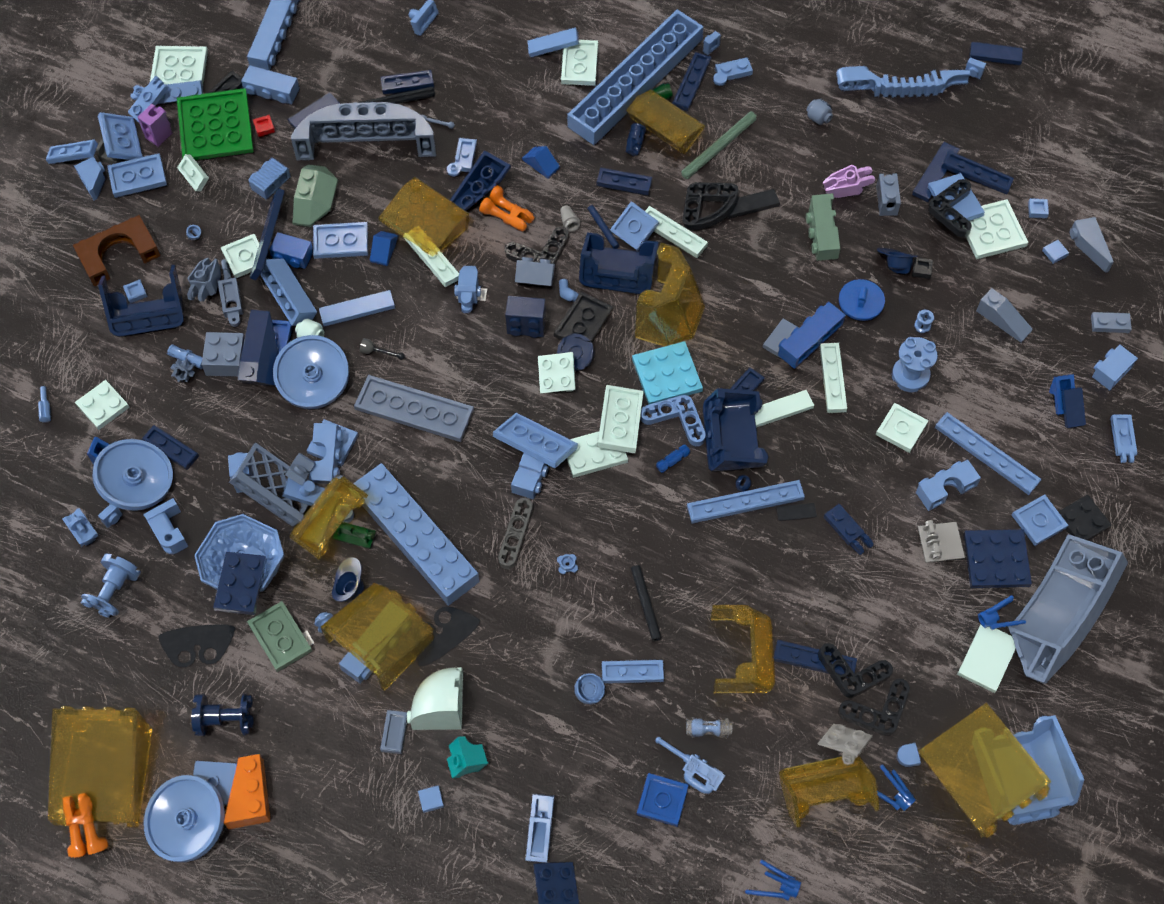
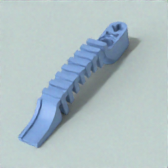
M865 66L843 67L836 72L840 90L871 89L874 91V96H879L881 93L883 97H888V95L896 97V95H900V97H905V95H908V97H913V95L920 97L922 94L929 96L932 93L934 96L938 95V93H943L951 85L968 84V78L971 75L968 70L940 71L941 79H938L936 70L931 71L930 78L929 74H924L923 82L921 76H917L916 83H914L913 77L908 79V83H906L905 77L900 78V83H898L897 77L894 76L891 83H889L888 74L883 75V78H879Z

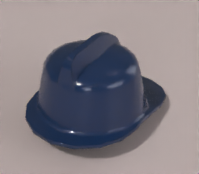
M877 248L878 252L887 255L888 266L896 273H909L914 257H918V255L906 254L893 249Z
M350 557L345 559L337 569L332 597L338 602L348 601L355 603L356 599L364 591V584L361 580L362 565L357 558Z

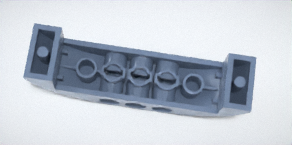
M354 102L327 106L308 115L300 122L291 135L296 160H314L315 143L416 140L419 157L436 156L434 134L428 122L416 111L394 103Z

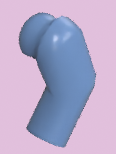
M559 280L560 296L567 301L574 302L578 297V293L568 288V280Z

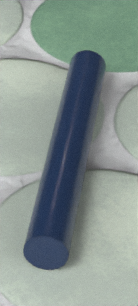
M590 205L587 208L611 246L617 249L620 246L594 205Z

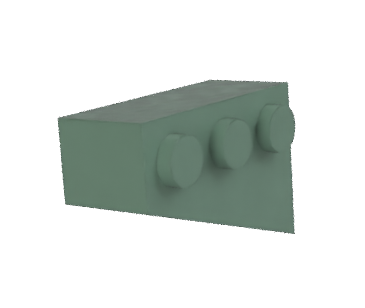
M833 193L812 195L809 212L806 213V223L810 225L809 238L813 240L811 246L812 253L816 255L817 261L838 259L840 252L838 227H835L833 217L836 216V211L832 210L831 207L834 200Z

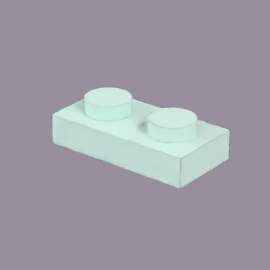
M185 154L177 168L195 191H201L209 177L191 155Z

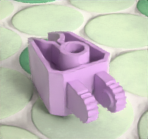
M850 165L831 174L823 182L826 194L833 193L834 198L861 194L863 191L862 187L875 182V177L870 175L872 168L867 166L857 169L856 166Z

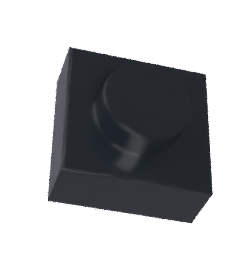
M915 257L912 276L930 279L933 260Z

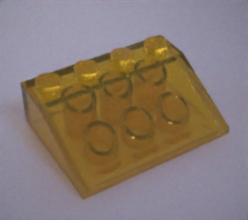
M414 177L400 189L379 216V220L433 257L468 229L469 213Z

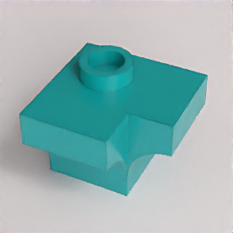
M465 736L457 737L448 745L451 756L447 758L452 779L460 778L468 773L479 772L488 764L482 744L473 745L467 741Z

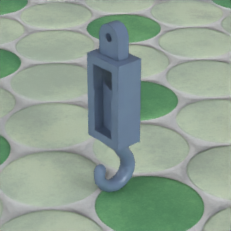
M223 259L221 264L224 280L218 281L222 310L225 318H228L230 325L236 327L240 324L239 315H243L240 292L236 277L231 278L229 264L226 259ZM234 301L237 303V307L227 308V304Z

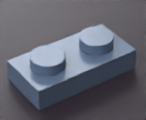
M1093 312L1091 315L1092 332L1130 333L1132 330L1130 313Z

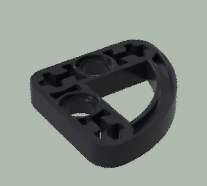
M700 182L690 184L687 188L682 218L684 227L688 230H700L714 226L724 220L733 211L738 202L739 190L737 185L733 183ZM712 189L718 190L714 195L709 194V191ZM703 201H726L715 213L700 218ZM693 203L698 204V207L695 209L689 208ZM690 215H693L694 220H692V222L689 223L691 219Z

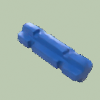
M685 444L680 446L679 450H675L664 458L665 460L662 459L657 462V469L660 472L666 471L667 467L673 466L682 460V457L689 455L690 449Z

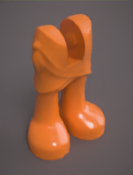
M498 185L492 189L490 198L486 197L482 201L479 208L482 214L498 217L506 225H511L522 232L527 228L525 222L531 223L535 219L533 213L506 200L503 197V188ZM497 206H500L501 208L508 210L510 214L499 209Z
M86 792L78 795L79 808L77 809L75 808L72 796L63 797L66 826H69L71 845L67 848L68 857H81L87 852L89 855L95 854L109 847L107 839L98 837L92 815L93 804ZM79 824H83L86 844L82 840Z

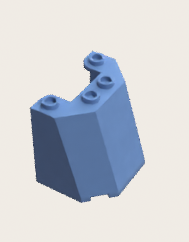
M1055 715L1039 717L1034 723L1032 731H1022L1009 736L1002 735L994 738L993 730L987 728L974 731L972 744L996 819H1007L1009 824L1018 825L1052 818L1060 814V808L1068 805L1072 806L1078 802L1084 777Z

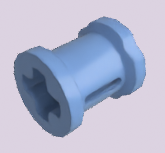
M929 310L919 311L914 324L918 332L925 333L931 329V323L934 320L933 313Z

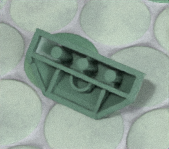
M307 165L301 169L294 195L293 225L311 227L315 224L314 222L331 211L338 179L326 167Z

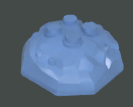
M244 514L215 522L194 555L201 581L216 590L218 589L226 552L266 556L267 561L260 592L266 589L272 578L277 574L280 563L285 557L278 531Z

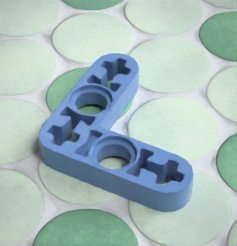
M681 395L646 405L641 409L640 420L644 424L650 425L679 416L691 445L701 446L705 441V430L691 397ZM681 402L687 404V412H685V408L683 405H681ZM668 406L672 411L670 413H663L661 408ZM649 412L650 415L652 414L651 418H648L645 413ZM688 417H693L696 420V422L694 424H688L686 423L685 419ZM694 429H696L697 436H700L698 440L694 437Z

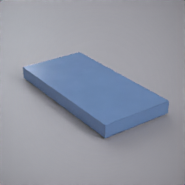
M515 413L493 431L494 438L553 468L560 465L578 448V443L518 413Z

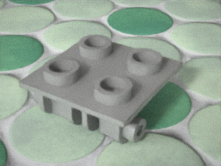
M928 520L925 522V525L918 526L926 563L965 558L957 522L935 524L932 520Z
M833 724L818 742V745L843 752V762L848 765L854 763L855 758L860 755L873 735L861 730L847 728L841 724Z

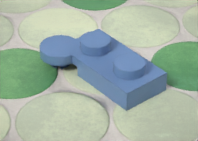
M748 57L716 64V74L713 77V81L716 85H724L727 79L732 80L752 75L753 70Z
M459 138L455 163L447 166V173L450 176H457L461 171L470 172L473 166L477 140Z

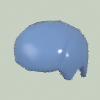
M593 673L583 674L574 685V693L577 699L584 704H595L605 694V686L602 679Z

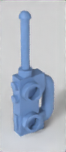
M661 737L656 738L657 744L659 743L684 759L683 761L686 764L682 770L685 771L684 779L689 785L704 794H709L713 790L717 791L726 776L723 772L707 764L708 761L705 759L701 760L699 755H685L662 740ZM695 773L707 780L705 785L693 777Z

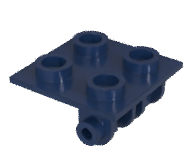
M573 862L533 864L538 904H579Z

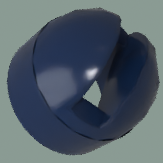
M741 475L736 479L735 486L737 490L744 492L750 489L751 480L748 476ZM742 480H746L744 485L741 486Z

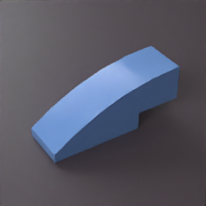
M533 794L526 852L527 861L547 863L555 796Z

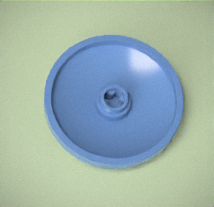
M307 335L292 340L282 348L274 363L273 378L279 393L286 401L299 408L317 409L334 402L343 393L349 379V364L344 352L335 342L322 336Z
M125 439L108 445L98 454L94 462L92 476L97 492L105 501L125 510H143L158 504L165 498L171 487L173 470L168 457L155 445L143 440Z
M192 775L177 776L162 784L149 800L144 815V832L151 849L160 857L174 862H189L206 854L218 840L223 828L225 811L221 795L210 782Z

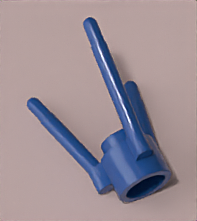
M1013 595L978 614L980 624L984 628L990 627L991 630L1025 624L1026 620L997 623L999 620L997 611L1012 602L1014 599Z
M880 765L881 770L899 791L894 796L896 801H893L869 785L867 789L891 804L896 810L901 808L905 811L916 799L895 770H892L893 777L884 765Z
M761 860L760 863L781 876L765 872L766 876L781 883L780 890L783 893L758 890L745 891L746 894L777 897L789 901L790 897H797L801 882Z

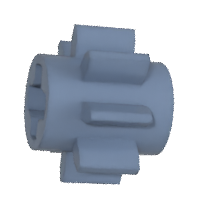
M178 358L176 364L171 366V369L174 370L171 376H174L178 382L180 380L188 382L195 373L191 370L194 364H190L187 358L182 361Z

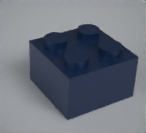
M508 296L505 314L507 334L513 336L526 335L534 338L544 337L546 322L545 299Z

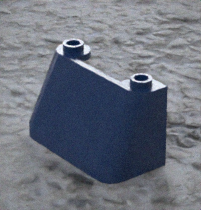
M587 232L580 258L579 281L587 287L646 294L652 286L659 242L645 241L641 244L639 252L604 247V239L600 234Z
M717 388L704 401L703 417L708 467L711 471L756 468L767 464L768 454L764 448H758L755 414L762 407L759 391Z

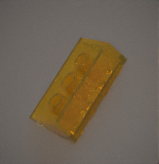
M651 89L637 96L626 110L631 119L645 126L646 129L683 154L687 152L705 128V125Z

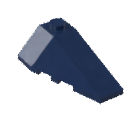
M484 150L444 209L459 217L500 183L511 168V165Z
M251 310L240 359L238 380L243 384L276 386L273 378V367L278 355V347L275 341L270 311Z

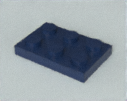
M226 552L213 606L215 611L255 615L267 561L266 556Z

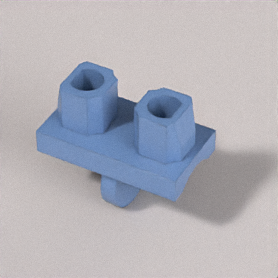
M80 508L76 509L71 515L62 518L81 547L89 545L98 536Z

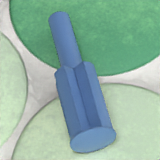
M42 386L40 387L41 401L38 402L39 421L45 423L51 420L50 403L47 401L46 387Z

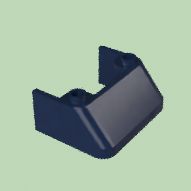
M171 265L169 273L171 283L163 288L164 299L127 304L126 297L122 293H109L106 277L101 276L98 287L109 330L113 335L124 336L173 328L183 323L182 292L175 265Z

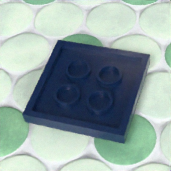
M1024 529L971 530L964 532L970 588L1030 587L1032 585Z

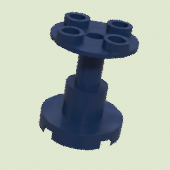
M246 693L242 695L240 708L224 709L221 704L208 705L205 694H196L194 696L193 702L197 703L195 709H192L191 719L193 732H196L195 736H205L208 726L222 725L223 721H240L243 735L249 734L250 728H253L254 719L253 715H250V708H252L253 704L252 695H247Z

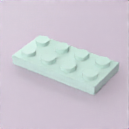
M606 385L597 447L635 453L643 391Z

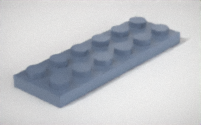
M371 375L367 376L354 405L355 410L461 442L474 412L473 406Z

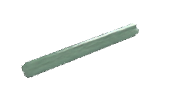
M751 111L686 166L681 171L682 177L689 179L756 120V114Z

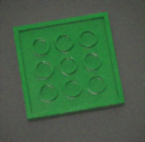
M246 88L177 97L182 158L185 154L191 155L194 160L254 152Z

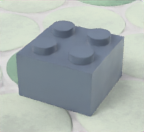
M206 332L201 364L206 376H238L245 340L244 333Z

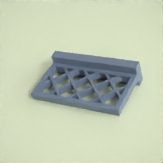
M254 443L229 483L292 527L302 520L303 513L308 506L300 502L301 508L298 511L293 507L291 499H281L277 496L276 489L285 488L286 478L284 474H286L290 466L257 443ZM255 450L262 454L263 461L255 462L253 456ZM269 463H275L278 466L279 472L271 473ZM264 464L267 474L258 475L256 465ZM252 466L254 476H248L242 471L245 467ZM280 475L282 485L274 486L272 476ZM268 477L270 487H263L260 478Z

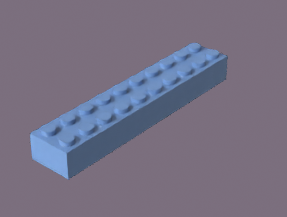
M676 10L567 114L568 128L595 145L646 93L654 88L702 41L704 26Z

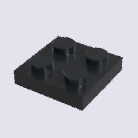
M1088 494L1058 511L1068 524L1066 531L1070 535L1087 541L1112 526Z

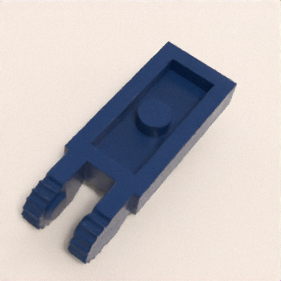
M840 504L824 514V519L847 545H850L859 555L864 553V549L856 540L860 539L868 548L873 546L871 538L865 534L862 528Z

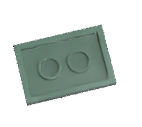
M283 601L247 621L277 672L312 652L310 645Z

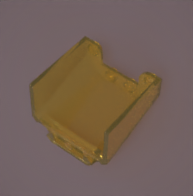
M660 243L657 251L659 258L657 281L665 284L661 293L645 290L640 294L636 305L635 337L665 347L694 338L705 306L692 270L680 249L672 245Z
M373 583L321 626V630L328 643L335 639L376 675L381 689L385 691L434 640L431 626L419 617L413 605L410 603L405 604L401 600L402 597L393 590L391 592L388 588Z

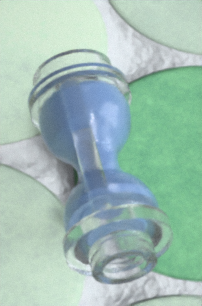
M692 717L691 719H686V736L695 738V736L701 737L707 734L728 739V735H732V722H728V718L704 721L703 719Z

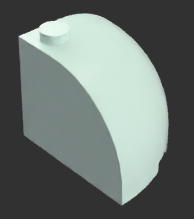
M456 667L438 670L429 675L420 684L414 695L411 711H407V723L411 724L412 730H462L463 668Z

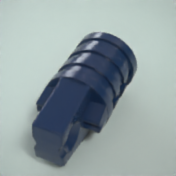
M632 124L629 131L626 152L633 157L638 155L645 136L646 128L642 124Z

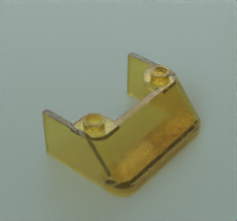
M337 474L303 516L289 537L320 559L329 549L327 544L330 537L351 510L355 507L359 509L365 502L364 498H367L368 495L344 476Z
M712 605L710 620H734L739 625H750L752 663H742L737 667L736 679H715L713 692L767 693L771 691L775 684L770 617L747 605Z
M859 756L855 758L853 764L847 765L843 762L842 757L785 768L779 772L788 813L796 827H801L800 818L805 817L809 813V806L848 798L850 802L858 806L870 802L875 811L880 810L876 779Z

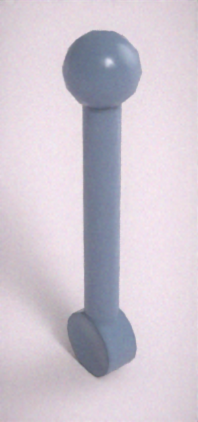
M421 115L429 122L446 125L449 128H454L455 126L453 122L448 123Z

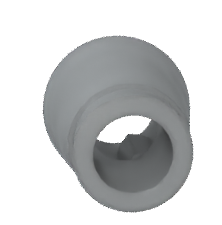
M563 206L560 209L563 227L569 232L576 231L580 226V219L570 206Z

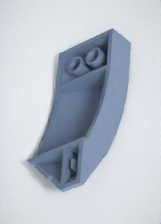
M1070 534L1067 535L1040 586L1015 619V621L1026 620V623L1008 626L1026 677L1046 684L1073 655L1102 613L1128 564L1122 552Z

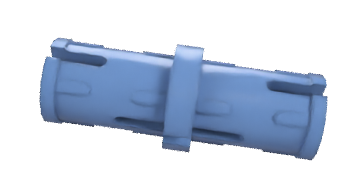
M173 344L170 345L167 351L168 356L179 358L181 361L187 358L190 364L203 369L201 365L203 357L192 353L189 349L184 350Z

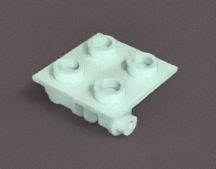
M573 352L538 356L540 393L571 392L576 390Z

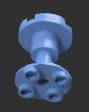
M908 337L900 346V359L893 367L892 379L893 381L895 380L901 390L917 392L928 384L931 375L930 368L937 360L936 345L932 341L920 337Z
M105 554L100 562L107 569V572L102 579L105 584L98 597L89 594H82L81 596L82 605L98 609V613L107 618L110 615L115 616L119 614V611L108 603L115 589L120 590L126 579L136 581L141 573L140 570H136L137 567L121 557L117 556L116 559H112V554Z

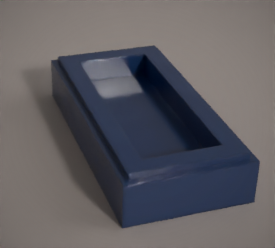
M1082 387L1061 390L1065 427L1071 428L1086 425Z

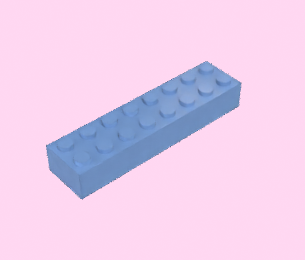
M382 463L351 485L353 496L448 606L479 583L478 572Z

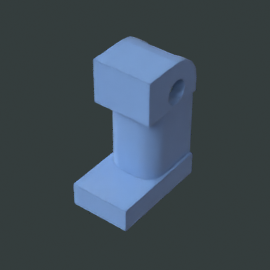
M174 498L143 514L163 550L168 554L178 553L188 547L178 527L175 529L169 518L181 512Z

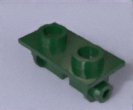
M341 521L335 523L333 528L335 530L333 539L369 549L376 534L375 530Z

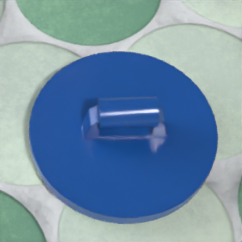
M853 280L844 285L840 291L839 305L842 311L853 319L861 321L873 319L884 308V293L879 286L871 281Z

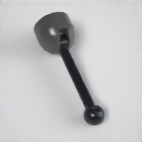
M363 338L360 345V352L364 354H369L374 350L398 357L399 360H403L405 357L402 352L395 353L377 348L371 340Z

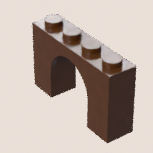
M140 215L129 218L127 221L114 225L73 245L94 287L99 284L101 276H105L106 281L111 279L102 262L105 251L115 244L127 243L135 247L144 264L160 257L158 248Z

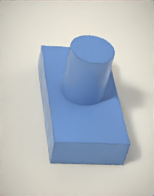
M427 0L420 10H410L409 18L412 19L410 22L415 34L421 36L439 12L434 0Z
M287 478L282 497L320 508L326 488L316 486L312 481H306L301 486L292 479Z

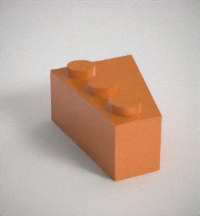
M260 754L238 758L224 824L228 829L270 822L264 760Z

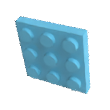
M685 341L632 355V361L648 405L677 396H688L703 391Z

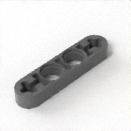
M520 498L515 503L498 557L499 564L503 569L509 570L516 565L533 511L532 502L528 498ZM526 504L527 508H525L522 516L521 507H523V505ZM515 521H522L524 526L516 529L513 527ZM510 538H516L519 541L516 546H510L507 542ZM508 551H510L511 560H509L508 563H505L504 559L507 558Z

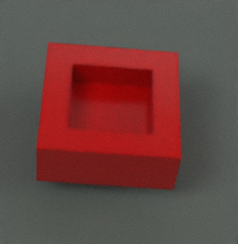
M270 115L253 119L258 137L275 132Z

